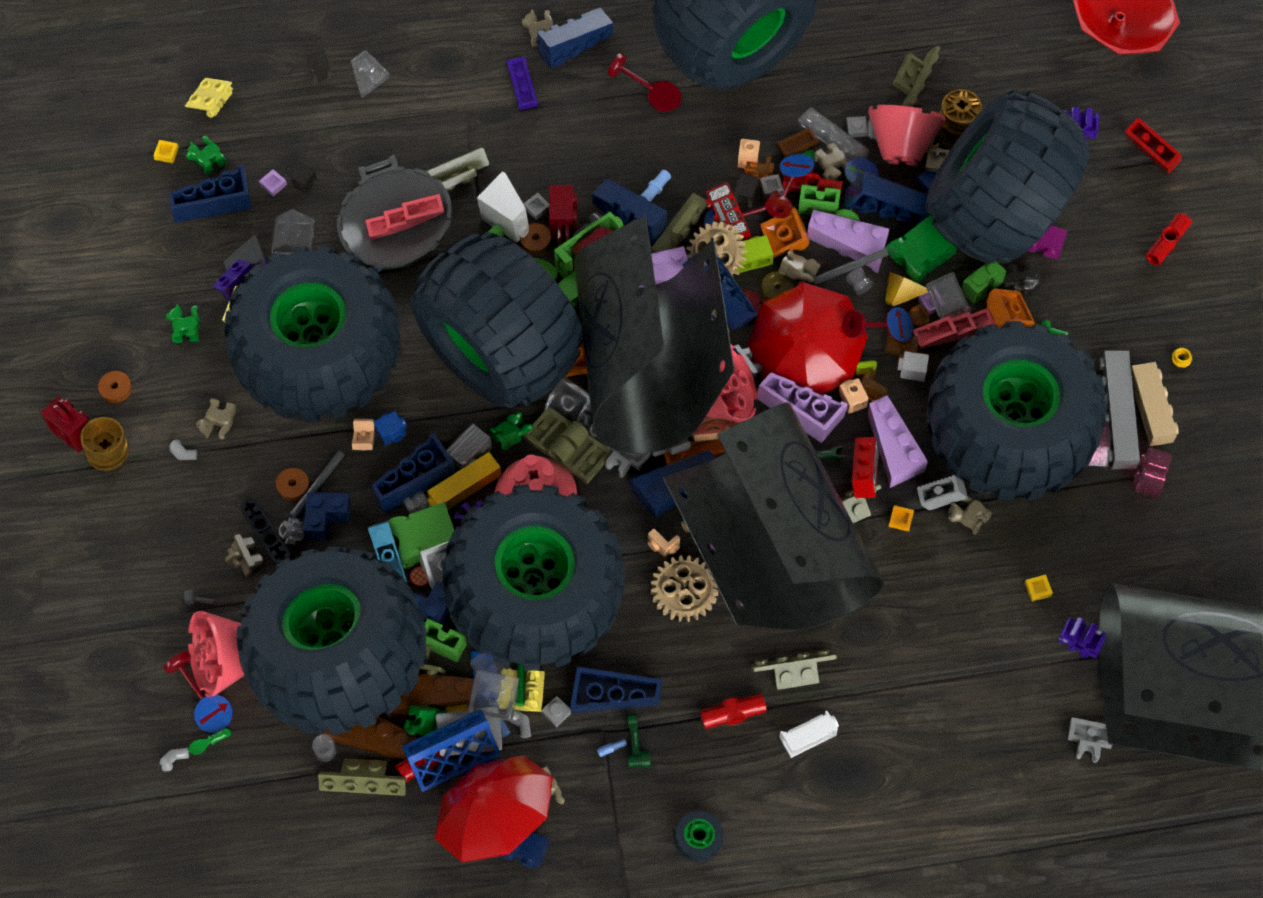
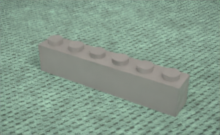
M1105 351L1103 357L1099 359V370L1103 372L1101 378L1105 388L1104 401H1106L1107 405L1105 425L1108 426V431H1106V443H1109L1110 447L1107 452L1108 462H1111L1112 469H1136L1140 462L1129 351Z

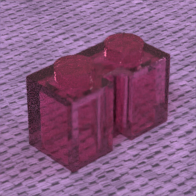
M1148 447L1146 454L1142 453L1138 465L1142 467L1140 472L1136 471L1133 483H1136L1134 491L1159 498L1163 490L1172 454Z

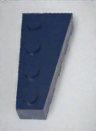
M597 8L580 15L578 20L572 18L566 20L565 25L560 27L556 24L551 26L547 32L540 30L537 32L538 53L550 69L560 66L571 57H576L585 49L592 48L599 41L609 38L613 34V22L601 8Z
M244 165L237 166V170L232 172L228 170L222 172L221 176L214 179H204L201 184L196 186L192 184L169 193L170 206L175 223L252 209Z
M863 172L845 189L843 209H860L859 213L867 214L868 211L879 213V217L882 218L894 216L897 221L916 225L930 216L925 207L926 194L871 173Z
M608 178L592 193V204L606 214L611 212L615 217L618 216L622 220L623 226L646 215L651 246L656 243L667 228L666 210Z
M698 253L682 264V266L685 267ZM717 254L727 324L733 330L741 329L758 316V313ZM709 259L705 262V270L709 267Z
M435 433L431 434L428 437L429 440L423 445H418L415 448V452L409 457H404L395 469H390L371 486L375 499L384 513L429 490L456 473L453 460Z
M706 450L632 478L631 490L654 519H657L676 506L663 477L704 464L716 457L710 450ZM679 488L681 496L686 499V492Z
M577 667L570 705L571 713L659 706L663 686L662 679Z

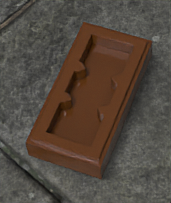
M810 127L776 142V147L784 159L794 154H801L819 145V140Z

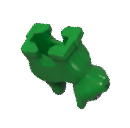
M205 135L202 140L207 146L200 151L199 147L190 141L185 157L187 160L196 161L208 176L214 171L212 163L217 162L218 166L222 167L227 161L220 152L219 147Z
M178 304L170 312L166 313V319L172 323V341L174 343H182L183 335L190 337V342L199 341L198 332L200 324L199 314L197 313L198 307L196 305L191 308L192 316L183 318L182 310Z
M521 412L509 415L507 420L499 426L489 429L493 441L496 444L501 442L500 446L504 451H507L512 445L519 443L522 437L533 429L532 424H525L523 422Z
M411 705L408 714H415L416 718L414 721L406 720L404 729L411 735L420 734L425 736L438 729L437 725L434 724L436 714L448 712L428 705Z

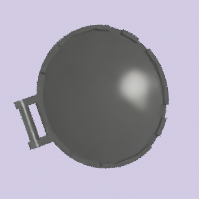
M395 155L367 167H358L362 180L358 183L359 186L346 195L341 204L340 214L337 216L338 236L345 250L360 258L365 265L381 269L399 268L413 264L435 250L446 236L452 219V204L444 185L426 171L417 168L412 170L399 167ZM440 194L445 213L409 229L370 240L365 220L384 216V211L400 208L402 203Z

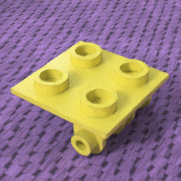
M205 78L194 94L191 95L185 107L206 110V115L210 118L216 116L232 94L233 88L230 86L232 82Z
M502 670L499 710L542 712L545 671H526L525 705L519 707L516 705L517 670Z

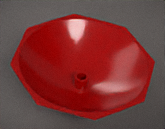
M1073 0L1081 30L1117 54L1159 52L1180 24L1173 0Z
M803 283L764 302L747 347L752 352L754 362H759L763 367L761 372L763 380L770 373H774L795 382L797 386L813 389L812 392L819 395L839 387L846 380H852L868 335L864 331L860 337L850 338L844 333L842 327L843 318L846 312L855 310L849 297Z
M524 755L476 764L442 797L434 839L461 862L510 854L547 819L553 777Z

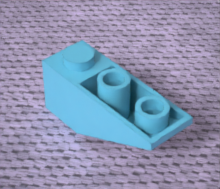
M388 521L367 527L376 556L381 564L386 561L407 582Z

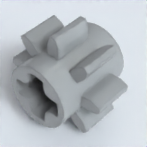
M289 518V521H284L279 528V535L282 537V540H286V543L295 545L296 541L302 540L305 535L303 523L295 518Z

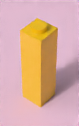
M490 452L429 489L427 491L429 506L432 507L445 502L447 510L499 478L501 467Z

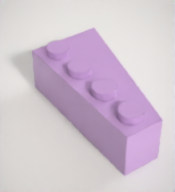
M813 210L808 225L810 240L828 249L832 248L838 251L840 255L848 256L854 260L884 249L889 234L888 228ZM882 258L868 263L866 266L878 273Z
M684 246L652 253L656 284L671 279L684 268L682 264L688 260Z
M770 373L763 380L757 392V399L769 408L790 402L805 432L821 443L844 418L848 404L841 401L839 403L832 400V397L828 395H819L812 392L813 389L797 386L795 382L774 373Z
M884 396L869 403L868 418L873 435L877 440L878 451L881 455L884 472L887 475L889 488L925 472L928 461L889 397Z

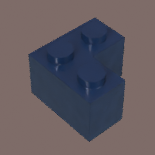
M307 492L303 527L306 540L327 541L329 522H350L351 501L349 494Z
M436 581L428 598L413 594L423 615L424 623L427 619L444 625L450 611L445 604L443 583Z
M532 832L510 854L501 855V857L513 861V858L519 860L523 866L533 869V867L540 868L549 847V839Z

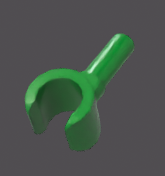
M1042 321V325L1049 327L1048 333L1068 335V332L1052 328L1050 321Z

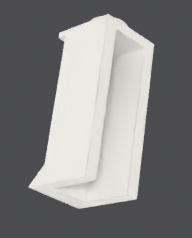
M825 711L824 716L821 714L789 730L788 733L780 731L779 738L790 758L836 736L839 725L833 715L830 716L828 711Z

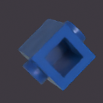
M395 411L385 413L380 419L373 422L375 431L384 446L392 442H399L406 436L405 427H407L404 418L402 416L398 417Z

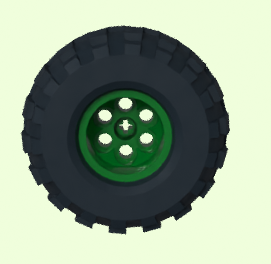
M656 0L652 8V13L654 14L653 25L656 29L654 32L664 52L694 82L704 87H714L717 90H725L729 87L734 89L755 80L769 71L795 47L814 18L818 0Z
M1009 90L998 96L965 129L937 171L929 188L925 205L926 211L932 216L931 224L951 244L967 255L985 263L997 261L1005 264L1018 258L1029 250L1050 228L1077 189L1084 175L1090 154L1089 144L1084 140V130L1069 114L1045 97L1033 92L1024 91L1023 94H1020L1014 90Z
M487 232L480 235H467L455 241L433 259L415 281L417 289L411 296V307L423 335L442 361L459 379L481 397L498 406L512 408L517 404L526 406L546 395L569 373L580 356L579 347L583 343L582 327L569 299L552 276L530 254L502 236Z
M307 246L294 247L291 254L282 256L280 252H277L266 258L267 264L265 266H254L244 275V284L241 283L239 288L236 287L230 297V311H226L224 327L225 346L233 371L240 384L248 390L249 395L265 409L269 405L278 416L291 420V417L296 418L299 415L304 422H319L321 416L332 415L333 420L347 416V409L353 406L356 409H361L371 402L372 392L382 391L389 381L391 374L389 367L395 368L400 350L399 339L401 333L396 306L391 293L385 287V283L372 267L366 269L363 261L349 252L348 254L343 252L339 255L336 248L318 246L317 251H309Z
M1006 321L1002 328L990 324L979 328L971 338L965 336L951 349L950 355L947 354L941 361L935 372L928 396L927 427L929 434H933L931 441L938 458H943L944 461H947V471L961 480L964 478L968 480L971 490L982 495L985 490L997 493L998 500L1012 501L1016 495H1021L1023 499L1026 498V501L1039 499L1046 491L1052 490L1055 493L1072 481L1073 476L1076 478L1091 462L1106 424L1107 405L1106 401H1104L1105 388L1101 375H1096L1093 360L1086 351H1076L1074 349L1075 341L1063 333H1060L1058 337L1048 333L1049 327L1037 323L1034 324L1033 328L1023 327V323L1020 321ZM1001 397L1007 398L1008 401L1001 400ZM1021 398H1025L1029 402H1024L1021 400ZM1031 415H1037L1039 418H1033Z
M529 484L513 486L512 493L504 495V493L497 491L484 499L483 507L477 509L473 506L462 518L459 530L455 529L446 547V557L443 561L444 600L449 608L450 618L460 634L465 633L468 637L467 642L481 655L484 652H488L493 655L495 663L509 667L512 662L524 664V670L539 671L541 664L548 663L553 664V668H557L570 663L571 656L577 653L582 657L595 647L599 637L606 635L611 628L618 608L621 605L625 584V565L621 559L622 550L615 533H609V524L598 509L595 511L591 509L589 511L586 508L587 502L584 498L573 492L568 497L559 494L558 487L543 485V490H530ZM531 559L533 563L525 564L523 560ZM546 564H550L554 568L552 570H546L543 566ZM514 572L518 577L510 578L508 574ZM557 584L558 587L552 590L549 588V585Z
M329 546L324 552H319L318 549L301 552V557L292 561L287 558L279 563L276 567L277 571L271 576L265 574L254 588L255 594L249 595L241 611V626H237V647L240 665L261 704L290 727L294 723L303 732L324 734L328 729L332 735L350 733L351 727L357 725L366 728L375 724V718L385 712L388 715L401 704L400 696H408L419 680L420 666L424 667L426 657V628L423 615L411 588L406 584L403 577L386 561L381 564L374 554L356 549L349 551L347 547Z

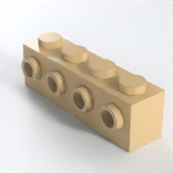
M1156 362L1133 365L1131 367L1133 392L1149 446L1173 443L1179 433L1177 423H1174L1172 418L1173 408L1167 401L1168 393L1161 381V370L1157 368Z

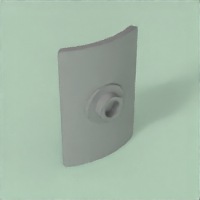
M497 708L481 709L489 723L498 749L501 750L502 734ZM478 710L436 714L437 728H442ZM484 729L476 733L474 737L482 739L486 730ZM463 739L457 742L455 746L463 748L466 740ZM471 742L468 750L476 752L480 743ZM485 745L482 752L494 751L493 747ZM447 749L440 750V756H444ZM452 751L450 756L460 755V753Z

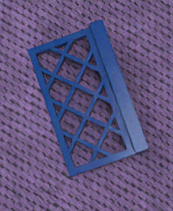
M481 709L402 746L422 792L472 769L476 764L485 763L501 755L489 723ZM484 729L486 730L482 739L474 737L476 733ZM463 739L466 740L463 748L455 746L457 742ZM471 742L480 743L476 752L468 750ZM485 745L492 746L494 751L486 754L481 753ZM447 749L443 757L435 756L436 752ZM452 751L460 753L456 761L448 759ZM465 754L473 756L472 760L468 763L462 762ZM423 758L427 759L423 767L414 764ZM432 760L440 762L437 770L429 768ZM445 764L454 765L451 771L442 772ZM425 773L434 775L432 780L425 783L422 782Z

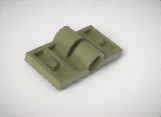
M548 407L533 424V429L523 436L526 441L551 459L562 464L568 471L586 484L604 466L607 458L613 452L590 436L582 424L577 421L570 422L551 407Z

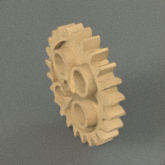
M713 222V225L707 223L706 230L700 227V234L694 233L696 239L689 240L693 245L692 247H687L691 251L687 258L693 257L714 238L716 253L732 276L733 274L739 275L737 269L744 268L740 263L741 261H746L742 254L747 253V250L742 249L746 242L741 241L743 235L738 234L739 230L733 228L732 225H726L724 222H720V224Z
M680 555L679 561L672 557L671 564L664 561V568L659 566L657 568L659 574H653V579L655 580L651 581V587H653L651 595H655L653 603L659 602L657 609L664 608L663 615L671 613V620L675 616H678L679 622H681L683 617H686L687 622H690V616L698 620L699 613L706 616L705 609L712 610L710 603L716 604L714 596H718V590H716L718 587L709 569H705L706 563L698 564L699 558H696L693 562L691 561V556H688L687 560H683L682 555ZM681 572H685L688 574V576L682 578L679 577L678 574ZM701 584L705 588L698 590L694 586ZM668 587H672L675 589V591L672 593H668L665 591V589ZM686 599L690 600L692 603L690 605H684L681 603V601Z

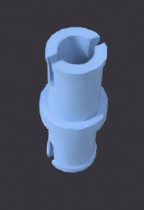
M661 170L658 176L648 183L647 189L640 196L651 202L657 194L662 192V187L671 179L669 172Z

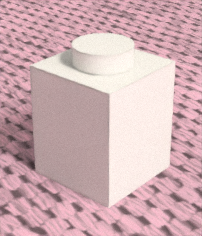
M905 351L904 357L899 358L898 370H901L900 378L924 382L929 355Z

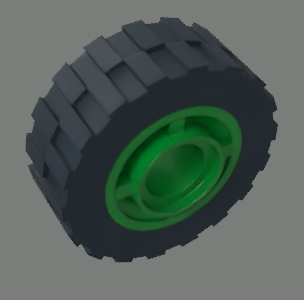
M692 811L688 815H684L682 820H679L675 830L674 841L676 849L678 848L679 853L685 859L692 860V862L699 861L701 863L711 860L714 855L718 854L723 842L724 832L720 821H717L716 817L708 812ZM696 833H701L704 836V839L697 840L694 838L693 835Z

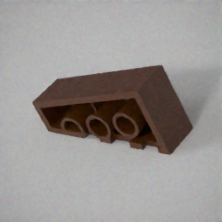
M418 673L419 680L408 696L401 695V704L389 715L385 712L383 714L385 719L401 715L409 716L408 712L411 705H428L440 710L464 704L473 707L475 694L474 679Z
M380 716L375 718V724L366 728H362L361 725L351 727L350 733L332 735L328 729L324 734L320 733L322 740L336 742L347 747L359 748L362 751H370L400 761L407 759L402 746L416 740V736L409 734Z

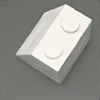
M502 171L477 197L483 221L492 227L497 224L501 225L504 228V235L517 243L520 237L524 238L529 232L526 208L507 175Z

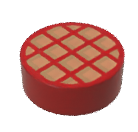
M422 566L416 567L411 571L410 580L414 587L425 588L429 585Z

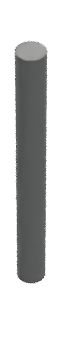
M884 248L815 276L813 281L817 285L889 255L888 250Z
M337 451L307 492L316 493L345 456L341 451ZM307 492L290 513L295 519L306 507Z

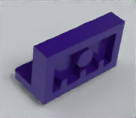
M240 259L237 260L223 276L219 277L213 285L214 289L220 291L229 302L235 286L239 287L241 283L244 284V275L253 267L250 263Z

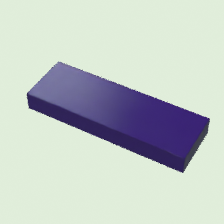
M525 56L506 60L519 110L538 106Z

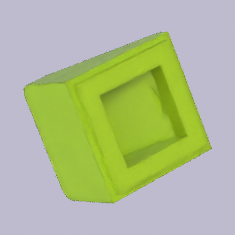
M875 360L859 361L855 375L874 374L877 362Z

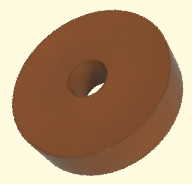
M539 223L530 224L528 234L524 238L520 237L522 248L532 254L545 252L551 245L550 230Z
M111 371L102 376L98 384V390L105 401L119 403L129 397L132 391V384L125 373ZM118 385L116 389H112L113 386Z
M288 468L282 471L276 479V488L279 495L288 501L300 500L310 487L308 476L298 468ZM293 482L296 483L295 486H289Z

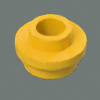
M1179 348L1173 352L1171 359L1174 365L1184 368L1190 365L1192 355L1188 349Z

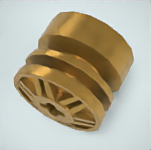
M958 89L949 92L944 97L940 114L944 115L946 119L940 131L945 137L957 141L965 129L982 111V103L975 93Z
M100 417L91 420L83 427L80 435L81 444L86 459L92 467L101 471H110L123 465L127 460L129 449L123 428L118 421L108 417Z

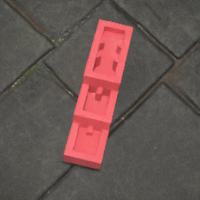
M440 194L402 203L400 208L384 211V216L365 221L370 240H374L409 229L445 212Z
M988 308L973 314L967 312L954 318L947 316L914 329L913 333L919 347L925 348L961 340L965 336H973L979 328L990 324L994 326L995 321Z

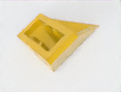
M890 272L885 301L886 304L894 307L929 291L928 288Z

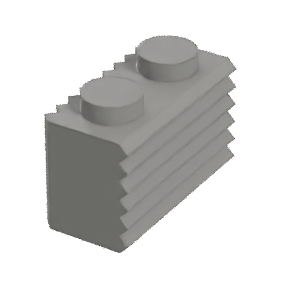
M472 423L446 451L453 460L454 465L461 470L490 451L491 438Z
M954 475L948 478L945 477L944 480L929 483V485L918 486L917 488L921 506L929 510L951 504V502L967 499L964 481Z

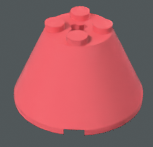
M877 105V109H873V106L868 109L881 157L883 160L888 161V164L899 165V162H906L908 166H918V162L921 161L946 119L940 113L931 111V114L922 113L921 108L908 106Z
M731 345L735 371L706 417L743 422L752 418L755 414L756 408H753L754 400L757 399V391L749 365L742 354L737 355L733 350L734 346ZM724 360L721 362L720 365L721 373L725 368Z
M527 455L525 458L509 465L500 475L495 488V492L500 491V493L506 495L512 493L513 486L529 484L530 490H543V485L558 487L559 494L568 497L572 492L577 495L575 480L562 464L551 458Z
M198 611L193 614L189 625V633H192V644H188L191 655L190 664L198 688L205 690L206 697H212L245 676L240 665L237 647V626H241V623L205 611Z

